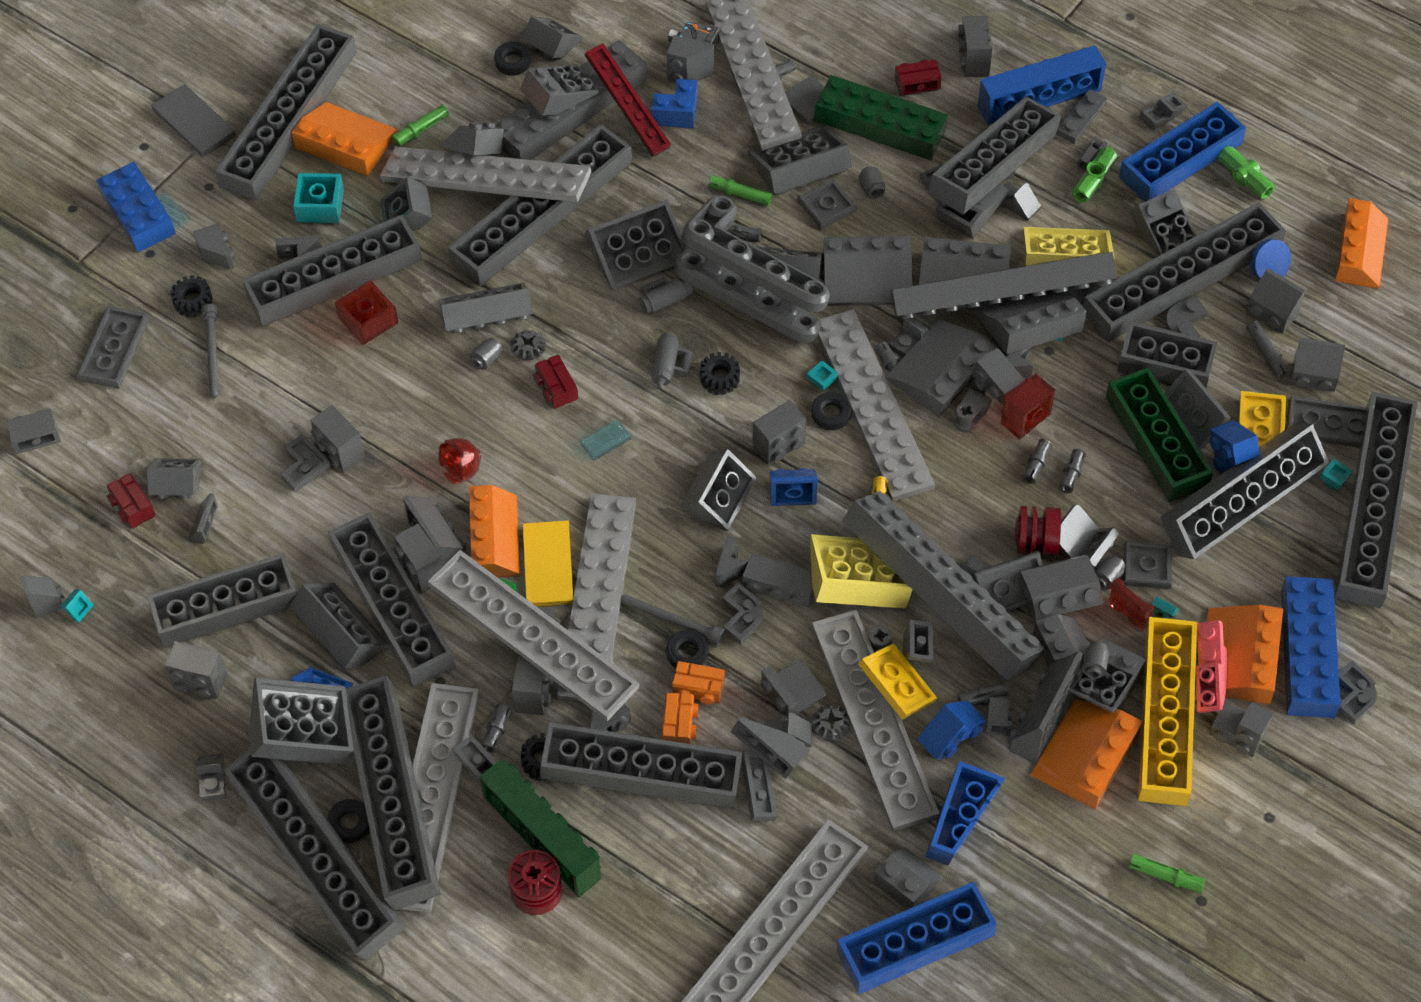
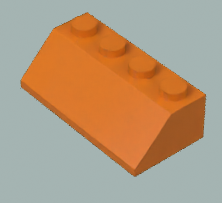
M1349 198L1344 213L1335 281L1379 289L1388 218L1370 201Z
M494 485L469 486L471 558L498 578L520 576L517 495Z

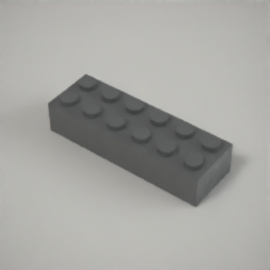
M282 553L147 595L159 637L165 648L173 645L174 641L184 642L291 608L290 604L297 595V591L285 555Z

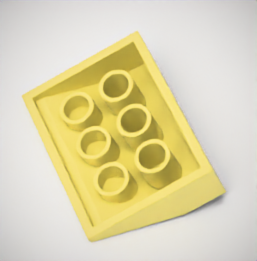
M1023 227L1024 266L1103 252H1113L1110 230Z
M811 534L812 588L816 602L890 608L907 607L913 589L860 538Z

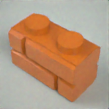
M679 661L672 685L673 693L680 695L693 694L694 699H698L707 705L720 703L725 684V670Z
M665 694L661 740L691 744V739L696 740L697 725H693V718H698L699 704L694 703L693 694Z

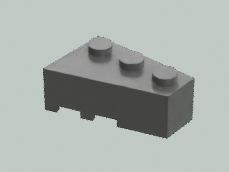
M963 16L962 24L958 25V37H962V40H959V53H963V56H960V68H964L965 77L989 76L992 46H989L991 36L988 34L989 24L987 16Z

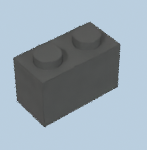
M51 408L39 410L36 413L25 416H17L6 421L11 443L16 454L61 442Z

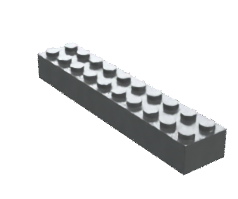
M320 24L316 25L216 169L215 173L220 188L255 201L258 199L294 146L293 129L302 117L322 105L356 55L354 36Z
M600 124L554 161L555 163L590 166L592 173L578 202L512 195L448 247L450 263L481 287L632 163L631 146Z
M1258 202L1112 281L1111 284H1107L1085 296L1083 308L1087 311L1086 317L1109 342L1126 333L1130 321L1142 324L1168 310L1175 304L1186 300L1251 264L1254 257L1252 254L1259 243L1266 239H1277L1283 242L1286 230Z
M1103 252L891 289L895 315L900 316V319L915 317L914 313L922 312L923 316L936 314V309L941 308L945 312L958 310V305L965 304V308L980 306L982 301H987V304L1001 303L1002 298L1008 297L1011 301L1024 299L1023 294L1030 293V296L1036 297L1046 295V290H1052V293L1068 291L1067 287L1074 286V289L1089 288V283L1093 282L1099 286L1111 284V279H1116L1117 275L1113 252Z
M1372 392L1364 418L1334 598L1381 608L1387 596L1418 401Z
M879 491L854 501L842 522L1006 681L1032 668L1045 650L1039 640L1029 634L1018 620H1015L1006 612L1004 606L997 603L986 589L980 587L969 573L959 567L956 561L951 556H948L939 547L937 542L931 540L920 526L912 522L906 513L890 500L889 496Z
M385 675L347 688L346 696L353 749L383 896L392 910L395 911L439 896L441 893L396 689L388 676Z
M249 748L224 770L356 955L366 960L370 959L406 928L284 760L251 757V749Z

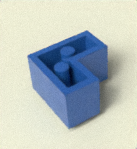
M677 79L675 95L654 93L651 112L658 126L694 129L698 99L697 80Z
M1235 420L1210 429L1211 438L1209 442L1214 452L1213 465L1217 471L1224 473L1234 465L1260 456L1257 435Z
M968 700L944 704L917 740L936 760L950 758L957 752V745L961 741L970 738L974 739L983 731L982 726L987 720Z

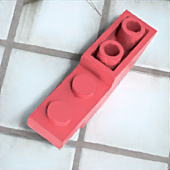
M1220 620L1197 623L1198 665L1195 670L1197 712L1222 710L1227 684V648L1224 646L1223 623Z

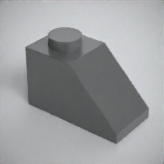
M28 575L19 577L37 618L62 609L61 599L65 597L60 585L55 586L52 578Z
M909 620L903 636V655L907 659L928 663L933 662V623Z

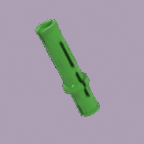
M441 104L417 121L408 123L403 130L392 135L393 142L396 146L401 147L409 140L418 138L419 134L448 117V109Z
M712 175L709 180L711 184H708V188L726 192L728 196L735 195L769 206L772 201L773 193L737 183L734 179L727 180Z
M1134 853L1129 866L1130 869L1173 883L1174 887L1179 888L1181 886L1199 894L1202 893L1206 881L1205 878L1185 872L1183 868L1176 869Z

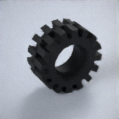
M191 275L190 279H187L185 276L182 282L177 280V285L173 284L171 298L175 310L179 311V314L182 316L185 313L186 317H190V314H193V317H197L196 313L201 315V307L203 305L212 304L213 297L209 284L199 276L196 279L194 275ZM190 293L200 294L193 300L184 299Z
M717 352V356L714 353L710 354V359L706 356L704 362H701L700 382L701 384L703 383V388L706 389L708 387L709 393L715 390V395H719V391H722V395H725L726 390L732 392L733 387L737 388L740 382L739 362L735 361V357L731 356L729 358L728 353L721 356V352ZM722 369L727 371L728 375L718 378L714 377L711 373Z
M540 733L541 738H537L536 734L532 735V741L528 738L526 745L523 744L521 747V765L525 774L529 772V777L532 779L536 776L538 781H541V763H537L533 756L538 751H544L545 733Z

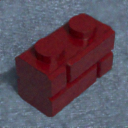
M925 59L917 63H902L899 66H895V82L900 96L941 89L942 78L936 60L929 61Z
M558 354L548 358V360L545 359L535 364L536 373L533 374V377L538 386L542 385L544 389L542 393L547 403L551 401L554 408H559L566 403H571L578 399V388Z
M128 473L106 486L109 492L106 497L112 507H118L119 511H117V514L123 524L127 522L131 528H135L155 517L152 504L132 474Z

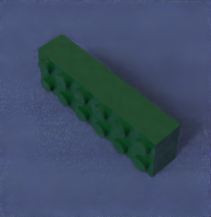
M830 75L815 104L814 121L930 161L946 131L948 114L834 75Z
M1149 367L1108 383L1106 399L1169 502L1197 492L1211 482L1213 470Z
M501 759L479 776L483 798L533 850L547 852L555 858L560 868L561 880L578 898L601 880L600 856L597 851L591 846L588 848L583 843L584 840L579 832L575 829L572 831L567 826L565 818L560 813L555 814L550 809L551 805L548 800L543 796L539 797L535 793V788L528 780H522L517 768L512 763L507 764Z

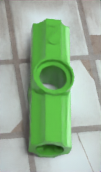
M1229 145L1218 155V160L1232 172V177L1238 185H1246L1260 199L1264 200L1274 191L1275 185L1261 173L1259 165L1253 159L1246 160L1237 150Z
M1108 146L1102 148L1095 159L1088 163L1085 173L1072 190V196H1074L1076 201L1080 203L1088 202L1095 191L1103 185L1104 178L1118 159V154H1116L1114 149Z

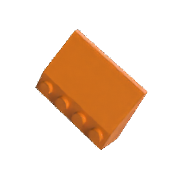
M325 102L301 118L292 131V137L296 149L368 176L392 143V135L399 132V130Z
M1260 604L1208 608L1206 622L1220 620L1223 623L1224 646L1227 648L1225 697L1264 704L1271 703L1275 692L1283 608Z
M1075 699L1030 775L1096 809L1138 738L1143 721L1119 709L1111 713L1093 703Z

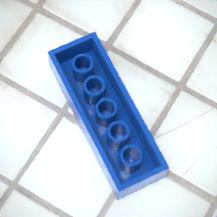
M1095 45L1075 52L1065 53L1055 58L1045 59L1038 63L1025 65L1018 69L1008 70L1001 74L988 76L980 80L977 107L985 122L989 125L995 123L1025 97L1045 107L1082 97L1089 89L1099 92L1102 90L1106 62Z
M1217 101L1124 159L1121 164L1119 178L1146 202L1164 194L1216 161L1218 155L1228 145L1234 149L1241 145L1246 127Z
M1286 576L1281 589L1286 713L1292 716L1335 718L1340 707V687L1333 579Z
M973 881L837 939V953L859 995L995 936L997 923Z

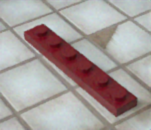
M604 43L586 51L584 56L651 156L654 157L669 149L671 143Z

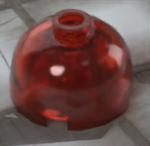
M460 437L445 440V443H441L438 452L440 466L445 465L448 473H444L449 482L458 484L472 479L479 470L481 453L469 440Z

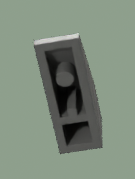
M743 717L737 721L731 730V733L785 779L802 763L810 751L802 741L796 739L792 734Z

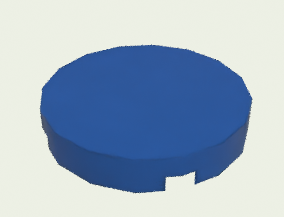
M1266 239L1258 244L1252 254L1254 255L1253 261H1251L1252 272L1259 280L1267 268L1282 277L1289 270L1291 253L1289 247L1282 241Z

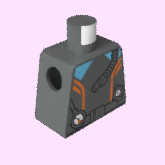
M687 22L681 32L671 29L668 41L672 42L674 35L714 44L715 50L719 42V27Z

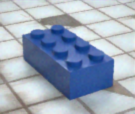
M135 162L96 179L101 196L137 252L143 251L176 234L170 216Z

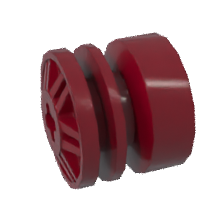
M1020 506L1015 523L1017 554H1024L1025 544H1029V553L1035 551L1036 545H1040L1042 556L1057 557L1061 536V508L1045 507L1042 517H1038L1036 506H1032L1030 516H1027V506Z
M530 850L519 854L511 862L508 869V883L515 906L523 913L530 915H542L553 910L560 902L562 896L560 868L555 858L544 851Z

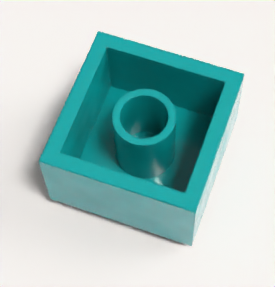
M298 173L293 206L297 223H340L344 194L341 174Z

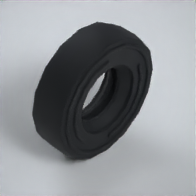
M514 41L500 45L494 55L496 68L506 75H519L525 72L531 63L529 49L526 45ZM517 54L520 56V60L509 63L505 60V57Z
M837 392L820 394L812 404V418L820 428L826 430L843 428L851 418V404L844 395ZM828 405H835L839 408L840 413L835 417H828L823 413V409Z
M682 630L673 634L668 640L666 647L667 659L675 668H677L679 661L703 665L709 653L705 638L693 630ZM688 643L695 646V655L689 658L682 657L678 653L681 645Z
M356 799L339 801L328 813L327 820L345 843L361 840L370 830L365 804ZM347 813H354L359 817L358 824L350 829L342 827L340 824L342 816Z

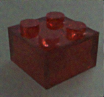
M371 280L334 302L339 320L362 345L399 323L396 307Z
M1036 373L1030 378H1025L1026 381L1014 391H1009L1003 398L1004 403L1000 424L1019 440L1051 415L1056 389Z

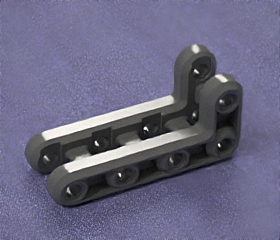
M719 195L707 200L683 227L682 241L686 247L676 258L674 269L677 276L796 342L809 343L817 339L821 324L818 318L810 312H819L826 308L830 298V291L825 284L727 232L737 215V206L730 198Z

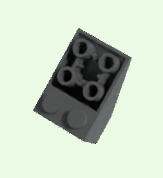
M577 64L528 69L520 87L523 94L542 116L559 114L599 93L598 88Z
M998 184L964 214L940 201L936 206L938 220L974 239L1010 192V189Z
M1175 189L1129 210L1138 231L1157 256L1196 236Z
M1103 638L1101 642L1108 647L1109 651L1106 674L1103 677L1092 679L1081 671L1069 692L1113 713L1132 693L1143 676L1146 659Z

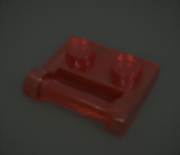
M1116 578L1109 587L1111 589L1109 603L1114 610L1124 614L1132 625L1145 631L1149 617L1153 616L1155 607L1150 603L1146 604L1124 585V581Z

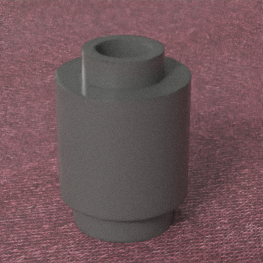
M872 166L863 168L859 174V179L866 195L872 199L881 197L885 193V183L878 168Z
M494 338L484 340L470 354L472 365L477 369L486 370L500 356L502 346Z
M1115 555L1105 558L1095 570L1101 589H1111L1124 573L1125 563Z
M1091 642L1085 649L1082 671L1089 678L1097 679L1106 674L1109 651L1104 643Z

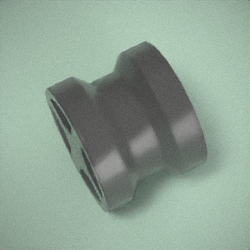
M876 625L869 632V641L874 653L892 643V632L887 626Z

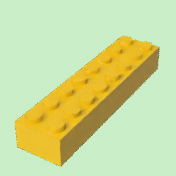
M1149 617L1147 623L1138 801L1187 806L1191 796L1197 622Z

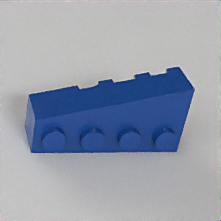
M959 761L953 772L925 857L949 866L998 793L1005 778Z

